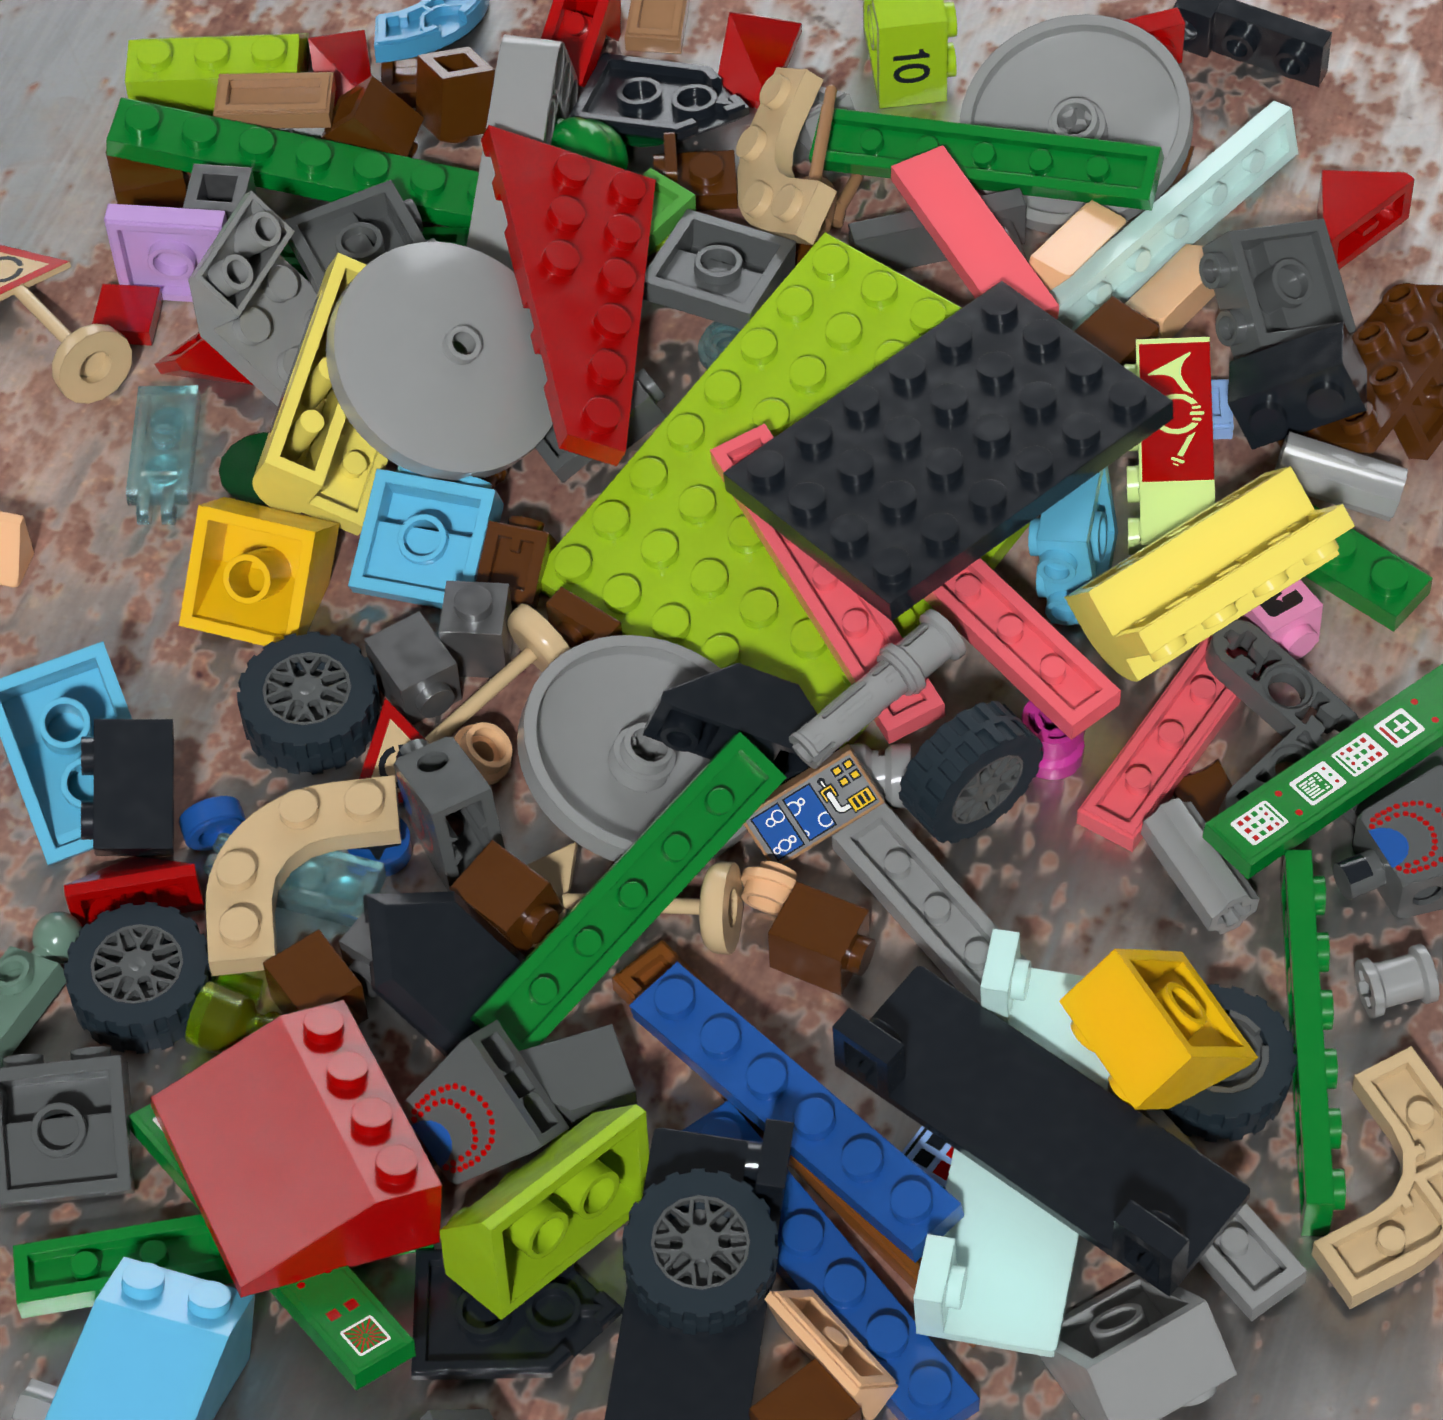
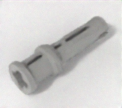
M933 609L926 610L920 615L919 626L896 645L887 643L880 649L877 656V664L856 683L854 682L812 720L789 736V741L793 744L794 751L808 766L817 769L839 747L859 733L890 704L898 700L902 695L911 696L912 694H919L926 687L925 679L949 659L956 661L965 655L966 647L963 639L955 627L943 615Z

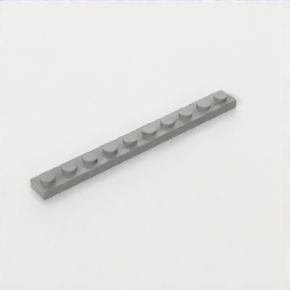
M883 803L833 834L832 846L837 855L954 987L981 1005L980 986L993 928H999L886 803ZM1020 953L1021 959L1027 960V959ZM1109 1084L1108 1091L1118 1097ZM1162 1109L1137 1110L1201 1153ZM1247 1203L1198 1261L1251 1322L1306 1283L1307 1270Z

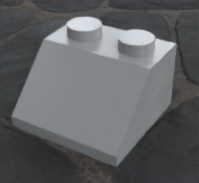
M1137 1274L1065 1314L1057 1349L1054 1351V1357L1038 1355L1084 1420H1160L1182 1406H1194L1208 1400L1216 1393L1218 1385L1237 1375L1207 1300L1179 1286L1169 1297Z

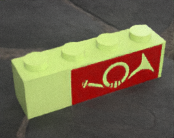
M1210 337L1136 339V364H1124L1126 369L1173 401V419L1129 450L1138 451L1139 465L1127 466L1128 503L1140 502V517L1128 518L1129 555L1135 554L1215 504Z

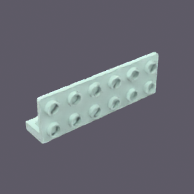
M993 928L980 986L981 1006L1108 1091V1077L1110 1073L1096 1053L1088 1050L1077 1040L1070 1026L1072 1019L1059 1002L1085 976L1031 968L1030 960L1021 959L1020 933ZM954 1148L945 1190L962 1203L964 1217L944 1236L927 1234L913 1298L916 1334L1054 1357V1351L1057 1349L1060 1340L1080 1235Z

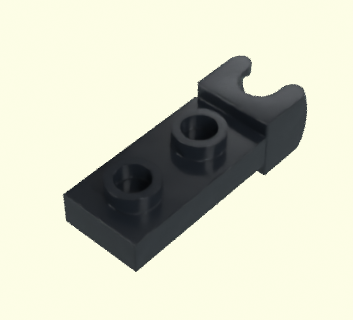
M1177 0L1173 7H1178L1185 21L1183 50L1207 58L1211 51L1236 61H1242L1318 88L1327 74L1332 32L1237 0Z

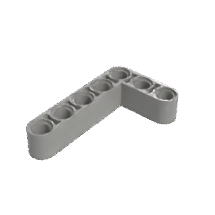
M504 34L498 54L486 129L488 125L551 145L556 118L567 119L578 98V79L565 44L562 41ZM482 150L467 247L498 260L514 272L504 234L508 222L503 203L496 200L492 181L495 177L491 157H485Z

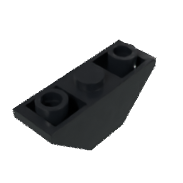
M736 663L663 691L645 725L643 736L663 742L673 750L690 752L711 760L735 734L741 732L787 777L780 784L783 785L810 768L794 751L793 744L789 741V736L818 714L798 684L741 663Z

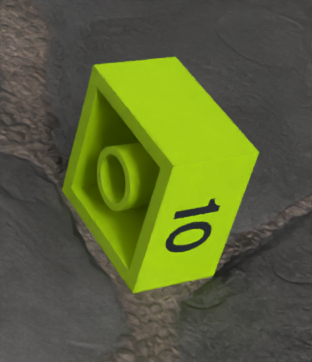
M863 0V30L879 109L947 101V77H956L957 75L953 42H948V37L957 36V17L954 2H944V0Z

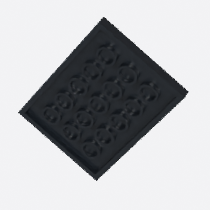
M1001 281L723 473L725 489L865 601L893 621L1173 419V401Z

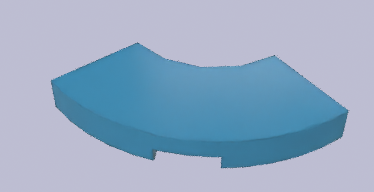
M421 0L419 3L400 11L378 14L375 18L374 37L376 63L417 57V55L436 51L459 40L482 20L490 0Z

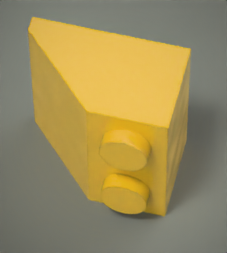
M222 497L198 505L179 626L266 646L272 641L274 643L284 639V636L296 633V636L307 634L330 583L340 523L228 497Z
M1115 948L1059 1000L1072 1019L1070 1026L1077 1040L1088 1050L1096 1053L1110 1073L1108 1081L1114 1093L1135 1110L1170 1109L1248 1067L1258 1058L1182 951Z

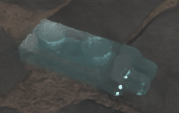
M198 385L138 386L126 486L128 506H136L138 525L152 524L153 509L156 505H161L162 525H175L178 505H190L201 409V396Z
M218 834L213 844V850L217 854L208 855L203 866V870L207 875H210L213 863L220 849L231 834ZM340 851L313 857L291 872L278 892L276 907L351 927L364 912L363 896L365 894L380 893L386 880L384 863Z

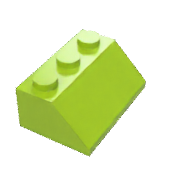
M309 33L139 38L128 40L125 86L128 99L213 116L219 74L308 72Z
M633 1104L592 1113L571 1130H566L554 1138L545 1150L524 1166L508 1172L501 1179L498 1186L473 1205L457 1211L447 1224L439 1230L445 1274L502 1320L629 1220V1212L635 1202L639 1203L643 1196L649 1161L646 1111L639 1105Z

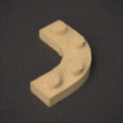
M776 67L774 74L768 78L761 89L760 105L750 127L742 133L737 142L736 154L740 157L736 182L738 205L745 220L758 230L794 240L796 243L813 245L837 191L818 180L795 178L792 165L793 152L800 131L823 83V79L807 69Z
M395 775L330 782L293 790L267 803L252 813L236 828L220 849L213 863L206 890L208 963L212 976L264 971L263 962L277 954L275 910L278 892L291 872L313 857L338 850L402 843Z
M1412 1046L1354 1075L1352 1085L1354 1093L1389 1139L1400 1162V1180L1392 1196L1372 1212L1313 1243L1311 1255L1349 1309L1419 1273L1443 1252V1088Z

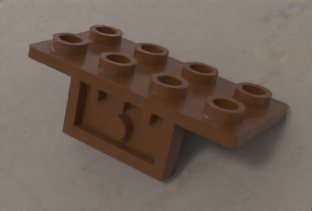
M1403 283L1395 285L1385 293L1381 303L1363 326L1352 336V340L1367 368V411L1314 428L1299 435L1356 453H1373L1392 429H1394L1408 459L1428 460L1443 441V285ZM1285 439L1277 441L1280 449Z

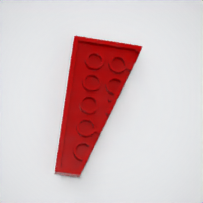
M488 125L481 138L485 157H491L495 171V177L492 181L495 198L498 201H502L508 222L504 234L523 308L530 309L534 325L530 335L534 352L542 356L547 376V382L543 388L558 447L568 452L618 466L626 453L656 180Z

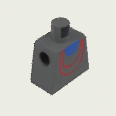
M443 737L432 743L425 739H414L399 749L393 765L406 817L447 891H450L449 888L491 840H494L505 849L492 789L454 737ZM445 816H455L464 823L461 834L458 836L455 834Z
M1443 765L1427 771L1365 809L1357 817L1352 845L1355 855L1333 864L1335 882L1347 900L1377 889L1392 914L1403 919L1443 909Z
M498 1020L461 1041L402 1103V1110L414 1128V1133L432 1167L438 1164L448 1181L455 1185L530 1154L570 1128Z

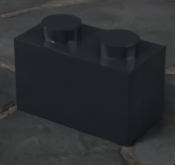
M1344 322L1231 361L1229 366L1228 405L1253 450L1285 439L1289 431L1300 434L1367 411V368Z
M94 719V736H82L81 774L94 775L93 801H81V840H93L95 856H174L173 719Z

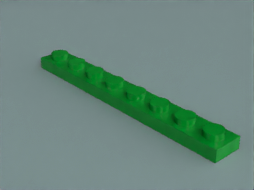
M123 97L120 99L106 139V153L108 156L192 173L194 164L252 168L256 187L328 202L336 201L391 180L403 201L409 198L413 200L423 222L456 228H470L479 175L477 171Z

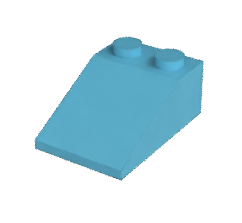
M103 641L0 678V738L48 866L93 850V840H81V801H93L94 775L81 774L82 736H94V719H132Z
M123 1257L93 1304L45 1420H213L250 1359L255 1294L241 1298L236 1288L226 1286L220 1282L208 1281L159 1267L153 1263Z

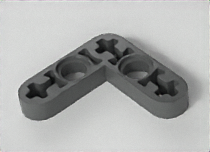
M1239 619L1213 634L1206 649L1205 660L1208 669L1284 739L1230 788L1219 808L1218 814L1277 775L1275 765L1281 762L1296 763L1324 744L1326 741L1321 737L1323 732L1328 734L1334 729L1342 732L1360 719L1349 706L1259 627L1251 622ZM1241 646L1248 652L1247 656L1241 654L1233 659L1228 656L1226 650L1227 648L1234 650ZM1262 665L1267 666L1259 681H1255L1252 678L1253 673L1256 672L1258 674ZM1276 682L1287 683L1296 689L1301 701L1295 706L1281 705L1270 696L1268 686ZM1313 707L1317 710L1315 717L1311 714L1307 723L1304 724L1302 722L1309 708Z

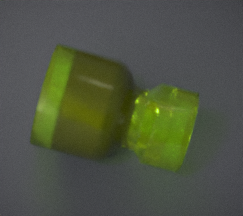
M245 973L220 975L216 983L211 981L206 983L198 994L189 1015L185 1039L188 1045L218 1055L284 1014L271 1011L264 1015L258 1012L264 980Z

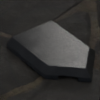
M603 53L568 118L582 117L597 120L612 127L619 135L664 141L663 133L675 132L676 143L735 122L749 115L750 112L749 106L736 94L731 95L722 86V78L709 66Z
M455 891L365 894L363 896L365 923H369L373 961L369 962L372 990L447 1057L461 1041L480 1030L470 1017L526 957Z
M417 1249L413 1314V1339L416 1356L412 1358L411 1378L412 1380L553 1378L623 1313V1308L606 1292L597 1290L574 1269V1264H572L501 1320L445 1274L442 1249Z

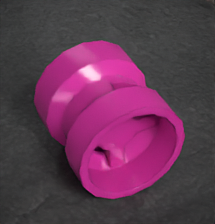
M1029 701L1024 707L1021 721L1040 739L1043 745L1041 750L1044 752L1036 777L1046 780H1061L1073 775L1081 767L1084 758V735L1086 730L1071 740Z

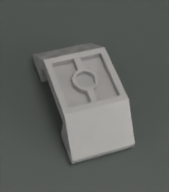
M250 191L243 196L193 271L188 282L200 336L278 407L317 294L311 283L280 255L295 231L254 192Z

